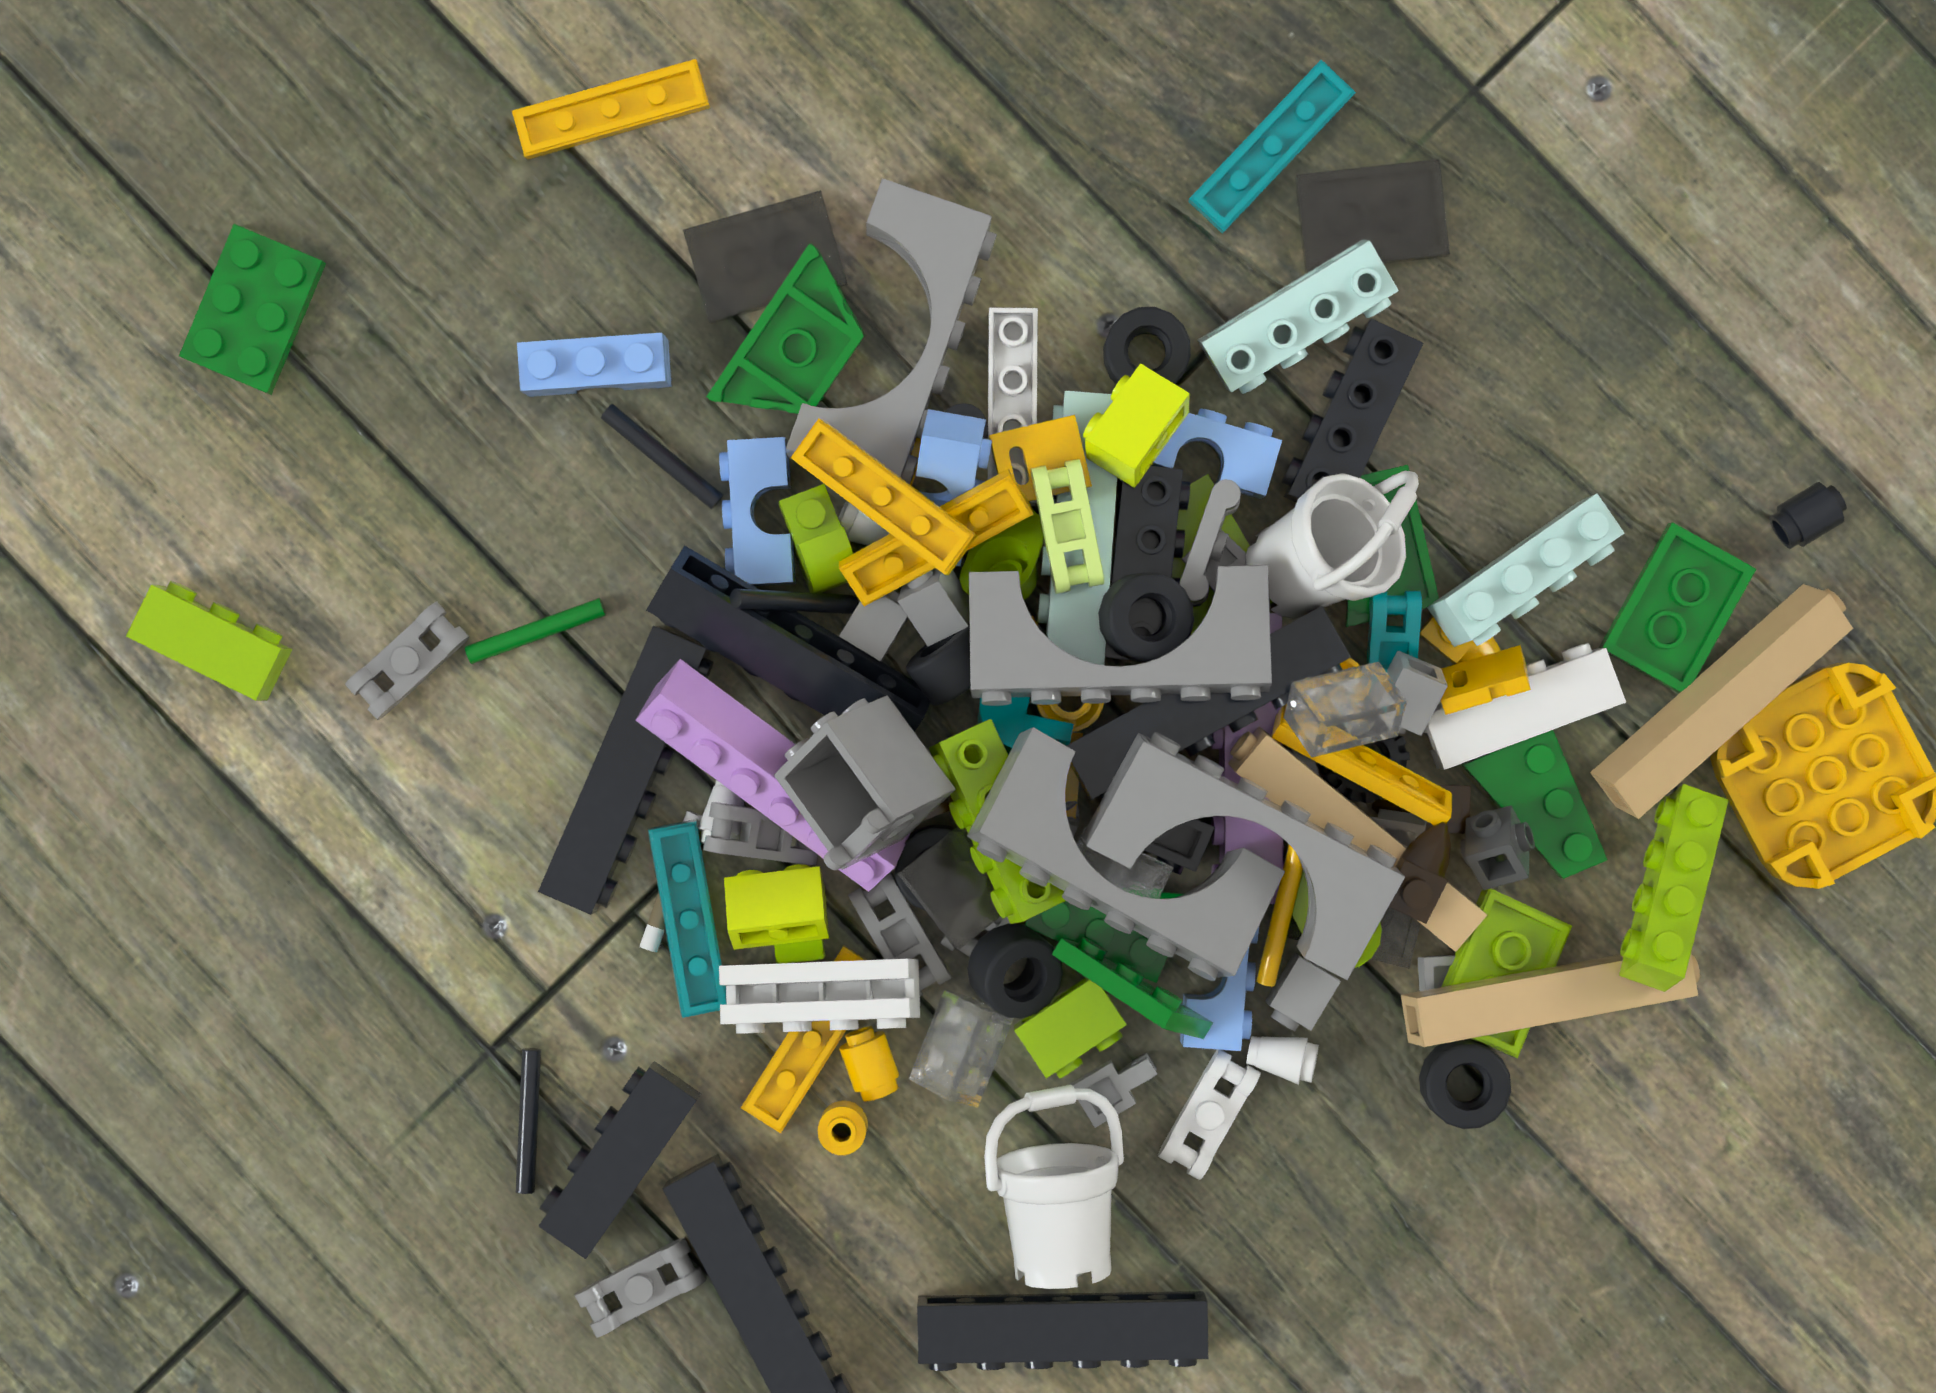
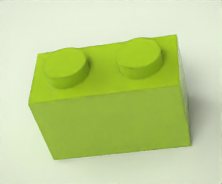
M1084 977L1054 997L1051 1003L1039 1013L1023 1018L1015 1023L1014 1031L1047 1079L1054 1073L1059 1078H1062L1074 1071L1083 1063L1080 1056L1096 1046L1100 1052L1116 1043L1123 1037L1120 1029L1127 1024L1106 991Z

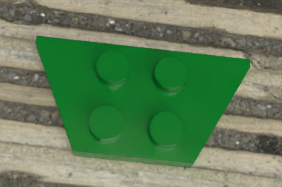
M809 243L706 396L709 400L798 414L802 403L817 407L866 335L818 247L812 243Z

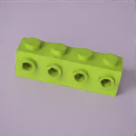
M991 719L929 747L933 759L956 789L950 794L953 801L949 803L953 819L960 829L966 828L968 833L1008 757ZM972 840L974 846L970 847L971 857L982 874L987 872L994 887V891L991 892L992 902L1002 918L1008 917L1010 924L1024 922L1066 901L1062 898L1063 890L1049 882L1046 886H1041L1029 881L1019 873L1022 867L1006 858L1004 862H998L983 855L977 850L979 843Z
M1682 784L1671 795L1664 796L1660 800L1654 822L1657 823L1655 836L1648 845L1643 860V866L1646 867L1643 883L1638 887L1632 903V911L1635 912L1632 926L1625 934L1621 945L1620 954L1624 957L1619 976L1663 992L1685 978L1729 802L1728 799Z

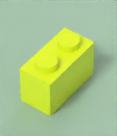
M1140 363L1131 377L1124 375L1118 381L1111 394L1113 402L1105 413L1097 412L1087 424L1083 433V437L1086 438V458L1135 488L1189 414L1190 393Z
M804 864L788 866L784 871L763 873L758 870H746L733 877H724L727 930L734 950L829 939L825 885L820 866L810 867Z

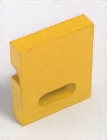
M1075 415L988 436L989 440H992L991 449L997 474L1009 469L1014 477L1009 451L1012 448H1019L1022 451L1028 474V482L1025 485H1018L1029 502L1037 500L1031 477V468L1046 466L1047 470L1065 467V461L1080 459L1086 488L1092 487ZM1068 486L1051 489L1053 496L1070 492Z
M1520 645L1441 668L1448 685L1440 700L1445 715L1491 702L1494 698L1504 695L1509 697L1531 690L1526 662Z

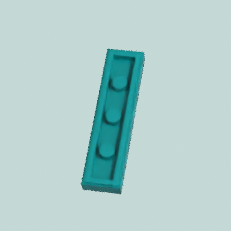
M1320 60L1189 198L1188 202L1223 234L1345 106L1356 92L1325 62Z
M689 820L647 828L681 1016L685 1018L719 1011L720 1005H727L726 986L720 985L719 966H722L697 822L696 820Z

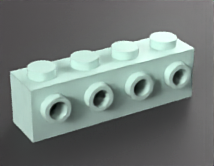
M1362 239L1199 338L1198 342L1225 388L1231 393L1239 388L1240 392L1244 394L1265 382L1267 379L1263 373L1279 363L1285 369L1308 355L1305 348L1320 338L1326 344L1345 334L1350 329L1347 325L1348 321L1362 313L1366 318H1370L1389 307L1392 303L1388 297L1399 290L1371 241Z
M1598 493L1565 510L1427 608L1454 647L1472 640L1478 646L1501 631L1497 622L1511 613L1513 618L1517 619L1536 607L1539 602L1535 596L1549 587L1553 593L1573 581L1577 577L1573 569L1581 563L1587 561L1592 566L1614 552L1615 549L1611 542L1623 535L1624 532Z

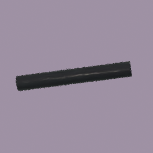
M611 404L602 414L601 419L711 510L722 499L723 494L614 404Z
M734 589L730 595L731 606L737 609L853 614L858 606L856 596L844 594Z
M538 1048L522 1049L515 1191L520 1194L535 1193L541 1049Z

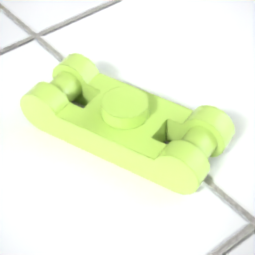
M1080 459L1065 461V467L1047 470L1046 466L1031 468L1032 483L1037 499L1052 583L1056 594L1071 591L1070 586L1088 583L1089 587L1104 584V575ZM1068 486L1072 500L1054 504L1051 489ZM1082 549L1084 563L1067 567L1064 552Z

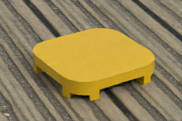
M1836 663L1819 668L1790 684L1710 757L1715 777L1726 798L1729 800V804L1758 859L1771 876L1788 885L1815 889L1835 884L1834 880L1914 838L1922 839L1935 828L1933 823L1936 820V773L1892 692L1896 687L1885 673H1879L1864 664Z

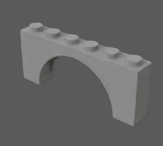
M882 178L866 222V236L882 242L898 253L909 264L921 282L927 297L931 319L927 344L922 356L910 374L898 386L878 399L847 408H822L802 403L786 447L787 458L791 459V456L818 418H821L907 483H911L918 463V457L911 455L916 438H922L928 411L927 407L932 393L941 395L946 384L950 368L942 364L948 348L957 351L966 323L958 319L964 303L972 306L975 301L982 279L974 276L979 259L989 260L997 237L996 233L989 231L992 220L991 215Z
M1268 565L1218 566L1216 590L1212 604L1195 632L1179 647L1158 659L1138 665L1121 667L1099 665L1081 660L1068 654L1050 641L1036 625L1025 605L1020 587L1019 571L969 572L971 693L973 698H982L983 705H1009L1012 703L1011 697H1031V703L1050 705L1061 703V696H1081V702L1099 704L1110 702L1111 695H1131V701L1146 703L1160 701L1161 694H1181V700L1206 701L1211 699V693H1231V699L1255 700L1261 698V692H1269L1272 674Z
M1034 727L1019 733L967 837L979 843L977 850L995 861L1004 862L1006 858L1022 867L1019 873L1033 883L1046 886L1049 882L1064 891L1062 898L1078 908L1089 910L1091 906L1106 914L1104 921L1111 927L1127 934H1131L1132 930L1147 937L1146 945L1152 950L1167 957H1173L1174 954L1179 955L1190 962L1189 970L1205 979L1215 981L1216 977L1235 976L1285 871L1251 851L1240 848L1227 851L1221 863L1204 882L1191 891L1175 898L1152 899L1141 897L1116 887L1096 872L1079 850L1069 827L1065 804V788L1070 764L1076 751Z
M1154 732L1151 739L1138 733L1082 835L1086 846L1131 869L1139 855L1156 838L1173 827L1190 820L1212 816H1230L1253 821L1267 827L1283 838L1295 850L1307 881L1308 912L1302 935L1296 945L1305 959L1348 980L1405 878L1398 868L1394 866L1397 858L1374 845H1370L1367 851L1351 843L1354 838L1352 834L1328 822L1324 829L1308 821L1311 814L1290 801L1284 800L1282 806H1279L1265 799L1268 791L1248 779L1241 777L1239 783L1236 784L1221 776L1224 768L1208 758L1198 755L1195 762L1178 753L1181 747L1179 744L1159 733Z

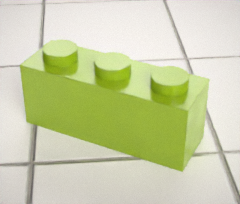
M170 581L168 587L151 584L126 637L255 701H267L293 650L280 643L283 635L257 623L252 630L237 622L240 616L239 613L213 602L211 608H208L194 601L197 595L195 591L179 583Z

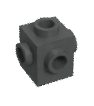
M1511 805L1492 811H1484L1478 815L1466 818L1465 839L1460 841V849L1466 865L1472 869L1483 890L1529 878V851L1534 850L1535 841L1529 824L1527 822H1520Z

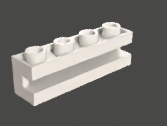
M989 308L988 436L1037 424L1038 308ZM1012 448L1009 451L1015 480L1018 484L1025 485L1028 482V474L1023 453L1019 448ZM992 449L990 450L988 461V480L998 475ZM1036 500L1029 502L1031 506L1036 505Z
M1585 643L1561 652L1564 661L1546 667L1544 659L1527 664L1531 690L1509 697L1504 695L1494 698L1491 702L1445 715L1440 701L1423 732L1428 734L1433 750L1430 751L1436 768L1443 770L1626 703L1607 649L1597 648L1591 650L1590 644Z
M918 959L719 966L720 985L726 986L727 1005H720V1024H736V1034L765 1033V1023H783V1032L812 1031L813 1021H830V1030H858L859 1020L877 1019V1029L906 1028V1018H920Z

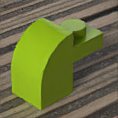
M825 484L780 500L778 504L796 549L794 553L810 593H822L848 583L839 569V561L852 555L853 551L844 526L841 527Z

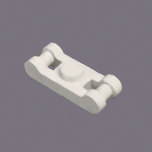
M1218 1049L1209 1061L1158 1153L1159 1158L1170 1164L1176 1161L1187 1167V1174L1198 1180H1201L1207 1172L1217 1149L1245 1100L1256 1086L1261 1074L1260 1071L1249 1065L1243 1068L1232 1062V1055ZM1221 1077L1234 1084L1228 1096L1214 1089ZM1189 1131L1203 1139L1197 1151L1183 1144Z

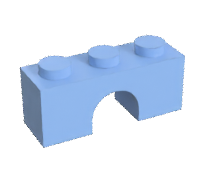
M663 333L517 342L520 391L529 397L577 394V390L589 388L636 390L672 387L669 342Z
M1200 408L1198 415L1189 413L1151 466L1173 468L1177 453L1183 445L1196 441L1204 442L1217 452L1220 459V472L1217 482L1224 479L1232 480L1239 486L1242 494L1262 499L1267 494L1282 440L1271 437L1273 429L1266 426L1246 422L1244 429L1225 424L1226 415Z
M928 409L921 438L916 476L939 481L948 489L941 493L919 491L939 507L985 482L976 479L978 468L987 469L992 440L983 438L986 419ZM962 558L959 560L956 566H961Z
M785 437L727 440L728 452L719 453L721 481H729L730 500H722L724 529H732L733 548H725V569L753 586L796 584L794 542L791 534L765 533L758 527L754 518L755 505L764 493L775 489H791L790 465L786 452L788 440Z
M1259 927L1251 943L1257 944ZM1249 947L1235 976L1222 977L1220 984L1207 994H1183V1005L1213 1022L1204 1039L1180 1033V1042L1183 1047L1241 1051L1242 1039H1250L1252 1011L1244 1010L1246 991H1254L1256 965L1255 963L1248 962Z

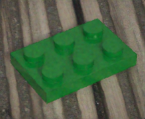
M233 224L179 357L272 395L326 263Z
M1673 522L1668 523L1599 648H1606L1610 656L1677 693L1682 692L1695 681L1753 577L1756 568Z

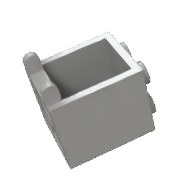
M888 695L870 703L863 698L848 707L840 716L833 711L820 718L811 727L814 733L810 739L806 738L791 747L784 755L788 761L774 774L777 781L828 850L824 855V862L832 870H843L902 841L956 790Z

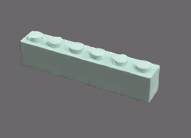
M1065 391L1063 406H1053L1052 420L1071 415L1076 417L1092 487L1086 489L1104 575V584L1089 587L1088 583L1070 586L1071 591L1056 594L1052 583L1046 546H1043L1041 575L1050 576L1049 594H1040L1038 623H1047L1046 637L1060 649L1081 660L1104 665L1106 641L1100 631L1098 612L1102 598L1110 588L1117 477L1086 458V438L1083 437V433L1091 418L1097 412L1104 414L1113 401L1111 400V394ZM1070 492L1057 494L1056 499L1053 500L1054 504L1071 501L1072 499ZM1082 549L1064 552L1067 567L1084 563Z

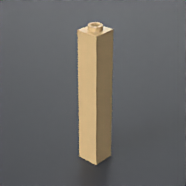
M1802 584L1697 677L1692 684L1680 692L1590 773L1615 807L1637 819L1641 818L1846 636L1853 627L1843 614L1846 610L1843 601L1829 589L1823 591Z
M1260 726L1253 734L1249 731L1243 734L1234 744L1230 752L1233 758L1228 764L1240 777L1248 779L1267 790L1268 792L1265 797L1271 802L1282 806L1284 800L1290 801L1311 814L1308 819L1311 823L1323 829L1328 822L1354 836L1351 841L1352 844L1365 851L1368 850L1370 845L1379 847L1397 858L1394 866L1397 865L1407 847L1282 744L1273 739ZM1448 881L1427 924L1418 922L1456 952L1485 919L1487 914Z
M1691 952L1685 978L1665 992L1619 976L1624 957L1620 954L1402 994L1401 1000L1408 1043L1427 1047L1698 996L1696 983L1700 978L1699 965Z

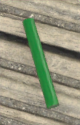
M597 598L465 646V652L469 662L474 664L606 616V611L602 600Z

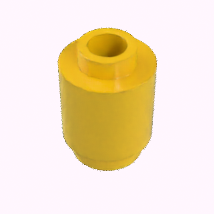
M866 1026L846 1034L847 1042L841 1045L839 1049L855 1092H860L862 1100H876L898 1090L896 1078L899 1077V1072L885 1032H874L872 1026Z
M846 1100L834 1102L824 1110L819 1121L817 1130L819 1141L832 1154H851L863 1144L868 1121L865 1112L856 1103ZM838 1123H845L850 1127L851 1135L847 1137L839 1136L833 1132V1127Z

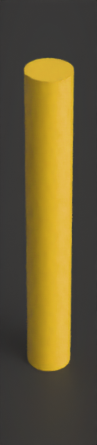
M1290 845L1288 846L1283 867L1285 873L1279 883L1256 979L1257 983L1270 987L1276 984L1303 872L1302 864L1295 850Z

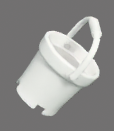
M1402 471L1374 487L1362 478L1343 473L1323 477L1297 500L1296 506L1271 526L1260 531L1256 535L1258 536L1256 543L1248 547L1246 566L1268 565L1269 598L1278 605L1271 610L1280 616L1295 619L1310 613L1320 606L1324 608L1345 599L1356 601L1386 592L1400 578L1406 560L1405 534L1401 524L1417 499L1415 492L1419 485L1418 475L1415 472ZM1405 484L1404 487L1397 491L1393 500L1389 503L1384 494Z
M1065 1085L1028 1092L1024 1098L1010 1103L994 1119L986 1136L984 1154L987 1188L989 1191H997L999 1196H1002L1004 1199L1014 1257L1015 1278L1020 1280L1025 1276V1285L1030 1287L1064 1289L1078 1287L1077 1277L1082 1275V1273L1091 1271L1092 1284L1108 1277L1112 1269L1110 1255L1111 1192L1118 1180V1167L1124 1162L1122 1129L1117 1111L1105 1096L1088 1088H1074L1073 1085ZM1076 1100H1087L1098 1106L1107 1118L1111 1150L1092 1144L1060 1143L1026 1147L1008 1152L997 1158L998 1139L1004 1126L1016 1114L1025 1110L1033 1112L1074 1104Z

